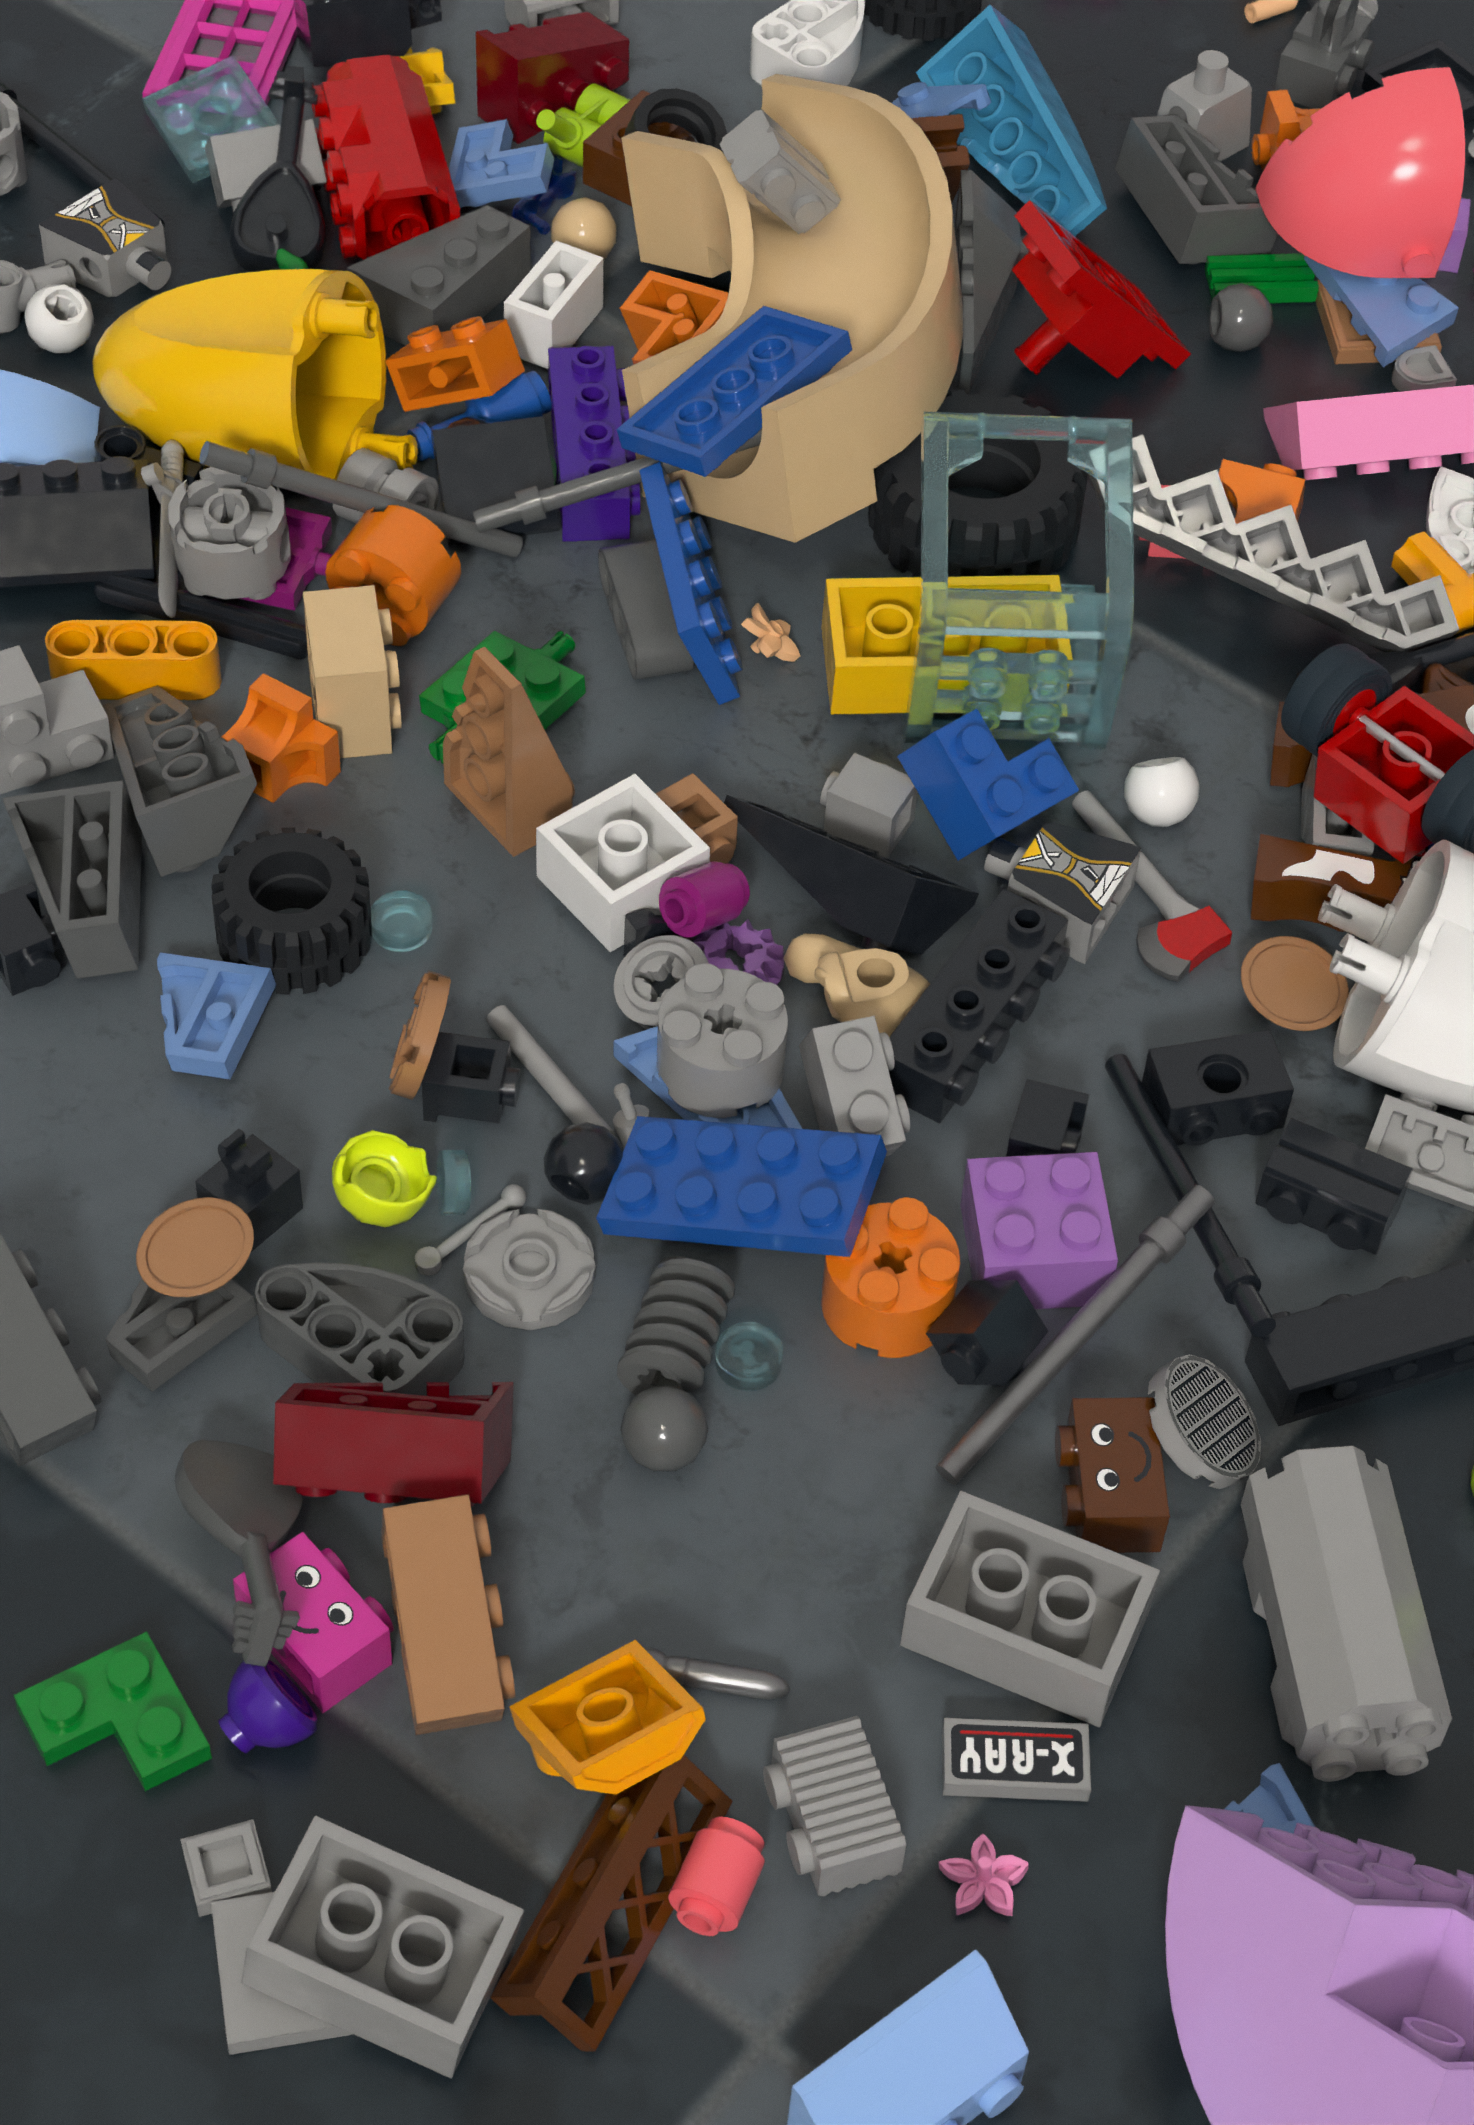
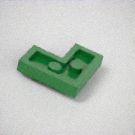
M147 1632L13 1695L16 1708L46 1766L115 1734L142 1787L147 1791L212 1759L210 1745Z

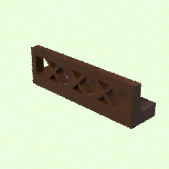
M685 1755L679 1761L618 1794L607 1793L490 1998L510 2016H543L580 2051L595 2052L674 1910L668 1896L696 1833L701 1829L707 1828L711 1819L725 1817L733 1801ZM682 1787H685L703 1807L690 1831L678 1833L674 1801ZM660 1846L664 1877L656 1892L644 1894L639 1863L648 1848ZM625 1908L629 1940L621 1954L608 1957L604 1926L613 1910ZM590 1972L594 2003L583 2021L562 2000L576 1975Z

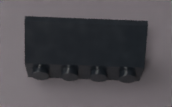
M117 456L108 458L103 462L74 463L69 460H54L45 465L15 466L10 463H0V587L108 581L110 575H127L142 579L155 578L154 513L151 486L146 485L141 474L142 467L148 465V459L132 460L128 457Z

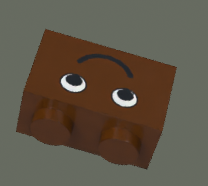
M1154 1397L1072 1398L1067 1425H1057L1055 1455L1057 1466L1068 1467L1070 1485H1063L1062 1488L1063 1524L1065 1527H1075L1076 1537L1116 1553L1161 1552L1170 1518L1161 1445L1152 1427L1149 1412L1150 1409L1155 1407Z

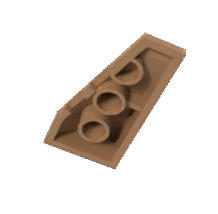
M484 646L474 652L462 686L466 701L454 709L452 718L456 722L457 727L446 733L443 741L444 784L501 845L515 857L536 845L537 827L572 809V798L575 796V788L522 684Z

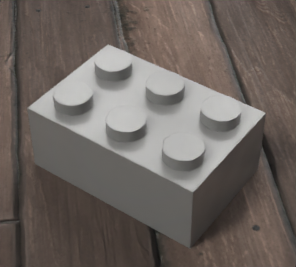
M960 1490L907 1602L900 1646L1100 1728L1149 1614L1160 1570Z
M314 1816L246 1948L242 1984L452 2079L513 1949L524 1909L318 1816Z

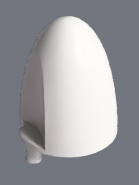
M1441 840L1425 853L1405 880L1391 904L1388 903L1384 908L1354 895L1336 884L1328 893V897L1331 898L1330 902L1325 900L1323 902L1318 920L1348 932L1339 944L1343 947L1342 952L1335 951L1329 971L1356 981L1349 992L1340 1018L1334 1043L1333 1059L1337 1067L1376 1084L1439 1105L1474 1113V854L1447 840ZM1355 936L1367 941V943L1356 939Z

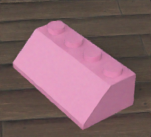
M1474 384L1302 401L1263 408L1264 420L1282 465L1294 471L1303 470L1305 480L1337 477V466L1356 464L1357 475L1390 472L1389 461L1408 459L1409 470L1441 467L1442 455L1460 454L1461 464L1474 463Z

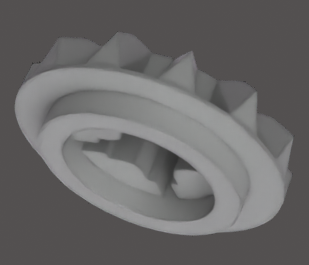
M664 935L643 941L628 952L616 971L614 978L616 1002L627 1019L638 1023L645 1030L650 1029L652 1026L656 1027L658 1026L660 1004L669 989H665L661 997H658L652 985L646 981L651 983L654 981H664L668 974L672 973V977L677 983L685 978L687 970L692 966L702 963L709 964L704 952L695 943L683 937Z

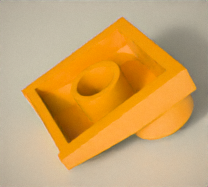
M636 1640L509 1706L516 1729L530 1744L537 1767L542 1772L551 1776H561L576 1789L618 1794L679 1761L706 1720L703 1707Z

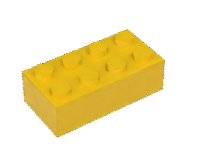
M1059 575L826 579L821 629L830 714L971 712L975 709H978L979 712L1065 710L1073 658Z

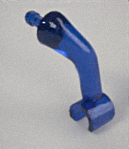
M554 157L547 193L519 200L512 210V217L525 224L533 225L540 234H548L551 229L550 224L541 218L557 199L569 198L574 193L577 171L572 169L568 173H562L563 160L559 157Z

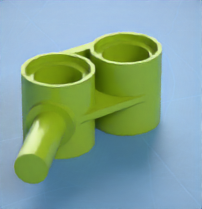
M593 83L580 95L575 111L562 107L555 113L546 109L538 114L536 119L537 125L545 131L543 141L548 143L551 153L583 168V141L627 104L630 99Z

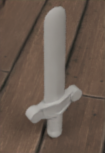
M169 440L164 443L161 449V466L157 462L144 466L141 469V474L146 485L152 486L161 505L158 599L164 613L173 618L177 608L178 568L169 526L168 504L175 489L183 482L184 450L178 441Z

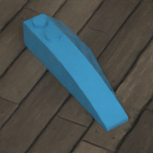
M990 4L927 61L916 74L920 81L925 82L927 86L986 85L991 100L987 107L981 110L961 108L949 113V115L963 114L965 129L963 132H960L957 144L967 147L968 153L1024 204L1031 200L1076 236L1107 209L1099 180L1074 122L1025 33Z

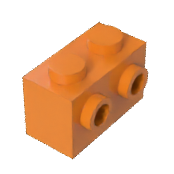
M481 316L463 320L453 325L451 330L440 332L438 325L416 330L407 336L409 344L385 360L404 412L492 396L525 371L507 320L484 323Z

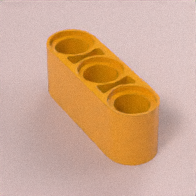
M68 620L54 625L45 637L51 679L84 670L99 700H119L157 685L178 700H199L213 695L220 688L222 682L217 635L211 626L203 622Z

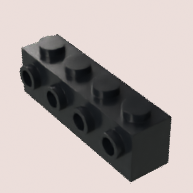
M1006 889L999 893L889 1037L895 1061L894 1069L889 1071L894 1094H901L908 1108L940 1124L955 1103L963 1106L969 1100L977 1085L979 1070L986 1061L994 1064L1000 1058L1009 1040L1010 1029L1016 1020L1023 1023L1027 1021L1037 1005L1042 985L1047 979L1055 982L1063 972L1070 955V948L1064 946L1068 919Z

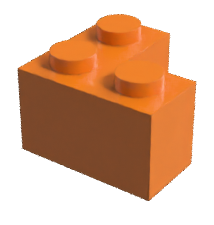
M649 270L620 307L638 349V352L632 358L633 364L639 363L709 330L722 315L728 299V293Z

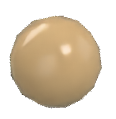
M586 197L578 198L564 204L558 210L552 220L551 240L553 243L559 241L605 259L616 244L617 226L609 209L603 203Z

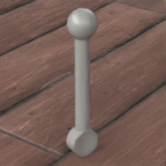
M514 1184L506 1186L501 1193L500 1200L437 1247L428 1246L419 1249L415 1255L418 1272L426 1276L438 1273L442 1267L441 1259L471 1238L483 1223L508 1209L517 1210L521 1208L527 1198L523 1187Z

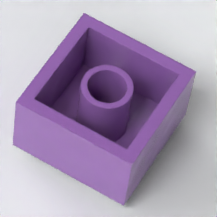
M1086 1152L967 1159L960 1207L972 1281L1017 1280L1035 1309L1083 1307L1116 1271L1118 1263L1098 1153Z

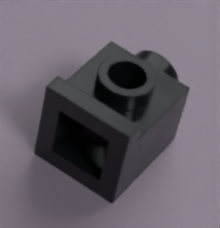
M32 882L0 894V976L11 995L14 996L33 987H40L50 983L59 977L58 974L61 969L54 951L61 949L62 944L48 914L41 915L38 892Z
M439 1032L422 1080L424 1121L436 1122L438 1115L500 1123L503 1105L516 1107L521 1082V1069L511 1068L510 1041Z
M1027 1079L1010 1133L1006 1157L1076 1153L1083 1131L1090 1094Z

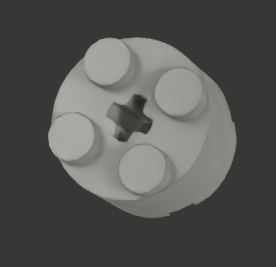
M708 963L692 966L687 970L685 978L669 989L660 1004L658 1012L656 1068L659 1078L661 1076L668 1087V1094L678 1105L698 1115L726 1118L737 1116V1109L757 1102V1109L773 1098L781 1086L785 1067L788 1015L784 1004L785 997L783 991L776 984L765 982L752 974L733 969H719L715 965Z

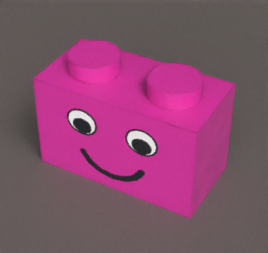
M301 1532L270 1553L283 1609L297 1611L300 1616L297 1626L292 1628L293 1631L290 1637L286 1638L283 1649L272 1648L271 1654L321 1712L325 1713L392 1665L390 1634L394 1631V1627L389 1615L375 1598L368 1596L363 1600L349 1584L350 1576L340 1558L329 1548L320 1551L306 1534ZM244 1571L233 1579L236 1602L242 1601L252 1604Z

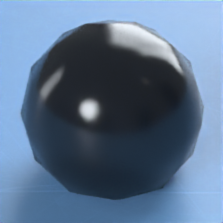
M588 1122L566 1126L550 1141L543 1158L545 1175L550 1185L571 1201L584 1205L602 1202L613 1175L622 1160L623 1149L618 1138L603 1126Z

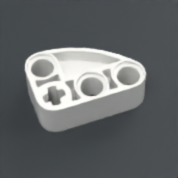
M790 0L759 20L752 29L750 75L752 79L762 85L761 80L775 74L847 86L854 76L860 61L865 0Z

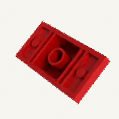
M1031 200L1014 215L1027 232L1022 242L1029 252L1011 270L1048 318L1020 346L1014 349L1017 357L1029 370L1038 375L1069 342L1117 379L1142 355H1145L1152 362L1159 356L1175 369L1191 355L1138 286Z

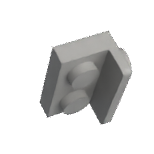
M1401 1093L1399 1099L1385 1094L1365 1149L1413 1168L1408 1189L1474 1212V1116L1463 1115L1461 1121L1437 1113L1438 1106L1433 1102L1405 1093Z

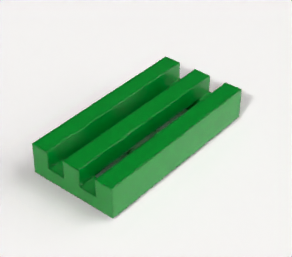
M1302 253L1207 256L1205 274L1212 300L1224 288L1241 283L1255 286L1265 294L1270 303L1316 302L1319 291L1318 281H1314L1315 274L1304 260Z

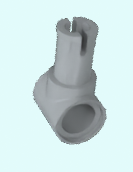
M60 259L44 266L25 270L11 262L0 260V333L10 332L20 325L21 312L25 311L28 301L35 292L43 287L65 284L76 288L74 272L70 265H66V261Z

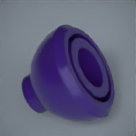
M269 1659L266 1667L246 1664L244 1660L232 1676L227 1692L228 1712L218 1720L223 1732L238 1749L247 1754L256 1745L269 1748L292 1746L307 1739L317 1731V1716L313 1708L297 1686L275 1663Z

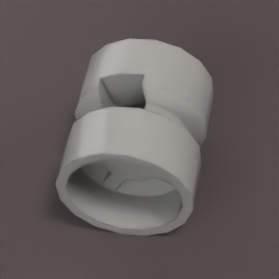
M361 448L356 450L346 460L337 477L338 481L433 510L437 508L439 485L435 478L410 467L401 471L394 460L370 449ZM333 504L336 515L354 523H357L364 514L360 511Z

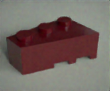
M589 12L544 19L542 26L531 28L526 27L522 23L510 25L508 32L493 34L487 29L476 31L477 116L487 123L507 119L513 133V141L519 145L543 131L538 127L536 120L542 110L548 109L555 113L564 107L575 111L580 95L589 85L593 83L599 84L612 91L628 82L629 39Z
M426 1382V1396L383 1392V1383H294L275 1402L273 1484L295 1486V1491L298 1494L309 1497L330 1496L337 1493L338 1490L362 1492L366 1500L376 1503H396L405 1500L406 1497L437 1500L469 1494L470 1505L473 1507L475 1503L483 1502L511 1462L514 1382H492L491 1395H449L448 1382Z

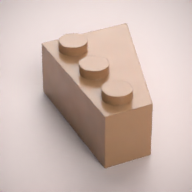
M469 1494L383 1508L381 1541L384 1558H388L393 1589L391 1591L394 1615H397L402 1646L401 1654L415 1735L502 1721L505 1709L503 1700L515 1698V1687L509 1655L496 1656L491 1629L503 1627V1616L497 1584L484 1585L480 1558L491 1556L490 1537L485 1514L472 1515Z

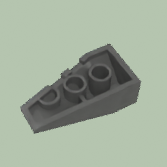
M158 685L103 705L108 716L111 738L133 810L160 876L163 877L174 872L192 871L200 867L206 860L219 856L257 785L243 745L235 739L227 742L221 738L215 725L208 720L204 723L197 721L192 717L188 706Z

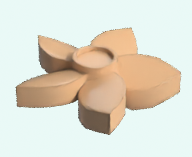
M760 604L754 605L751 609L753 619L747 618L741 623L745 629L759 637L751 644V649L757 654L762 652L767 658L775 655L783 661L795 662L800 657V653L796 644L788 637L791 625L779 619L769 621Z

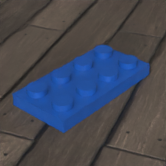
M763 306L617 428L621 447L706 477L762 429L761 407L817 381L852 351L848 331Z
M661 462L655 463L639 471L677 631L717 703L721 705L740 697L735 673L742 671L743 666L731 638L726 639L724 632L732 629V622L722 598L715 596L714 591L721 589L722 583L712 558L705 556L704 551L712 548L711 539L702 518L698 516L691 519L689 513L693 511L692 505L682 481L679 479L671 482Z
M637 1116L624 1148L622 1160L613 1175L596 1219L605 1235L850 1257L887 1150L882 1136L874 1134Z

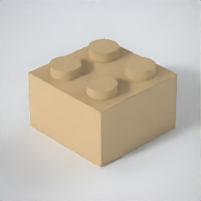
M374 585L303 592L309 677L315 720L338 731L340 759L391 754V729L402 728L398 693H389V688L400 687L396 651L384 650V645L393 644L389 608L378 609Z

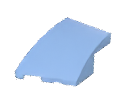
M0 370V463H10L15 466L45 465L54 460H69L74 463L94 462V441L98 432L100 407L48 383L14 372Z

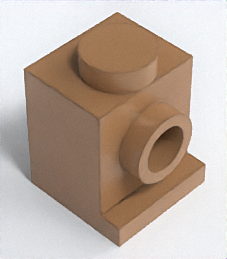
M694 773L656 793L710 847V862L729 863L736 849L738 816Z

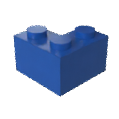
M978 709L934 731L897 756L957 861L1079 791L1049 738L1007 761Z

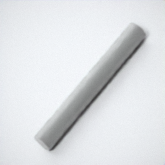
M505 1005L494 1008L487 1016V1023L502 1040L510 1041V1050L575 1125L588 1122L607 1128L615 1136L612 1128Z

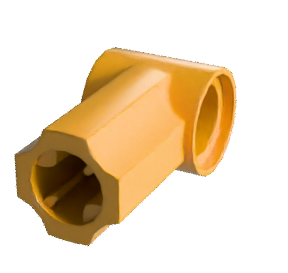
M1425 531L1408 537L1405 544L1394 552L1391 567L1409 586L1441 575L1460 629L1456 634L1473 628L1474 573L1468 574L1434 537H1429Z

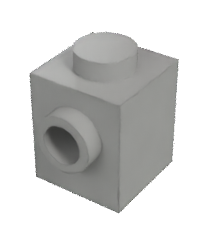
M854 753L840 773L833 771L829 775L822 789L820 803L826 806L824 830L833 836L874 849L879 852L878 855L889 858L914 821L917 790L907 774L895 770L887 764L876 762Z

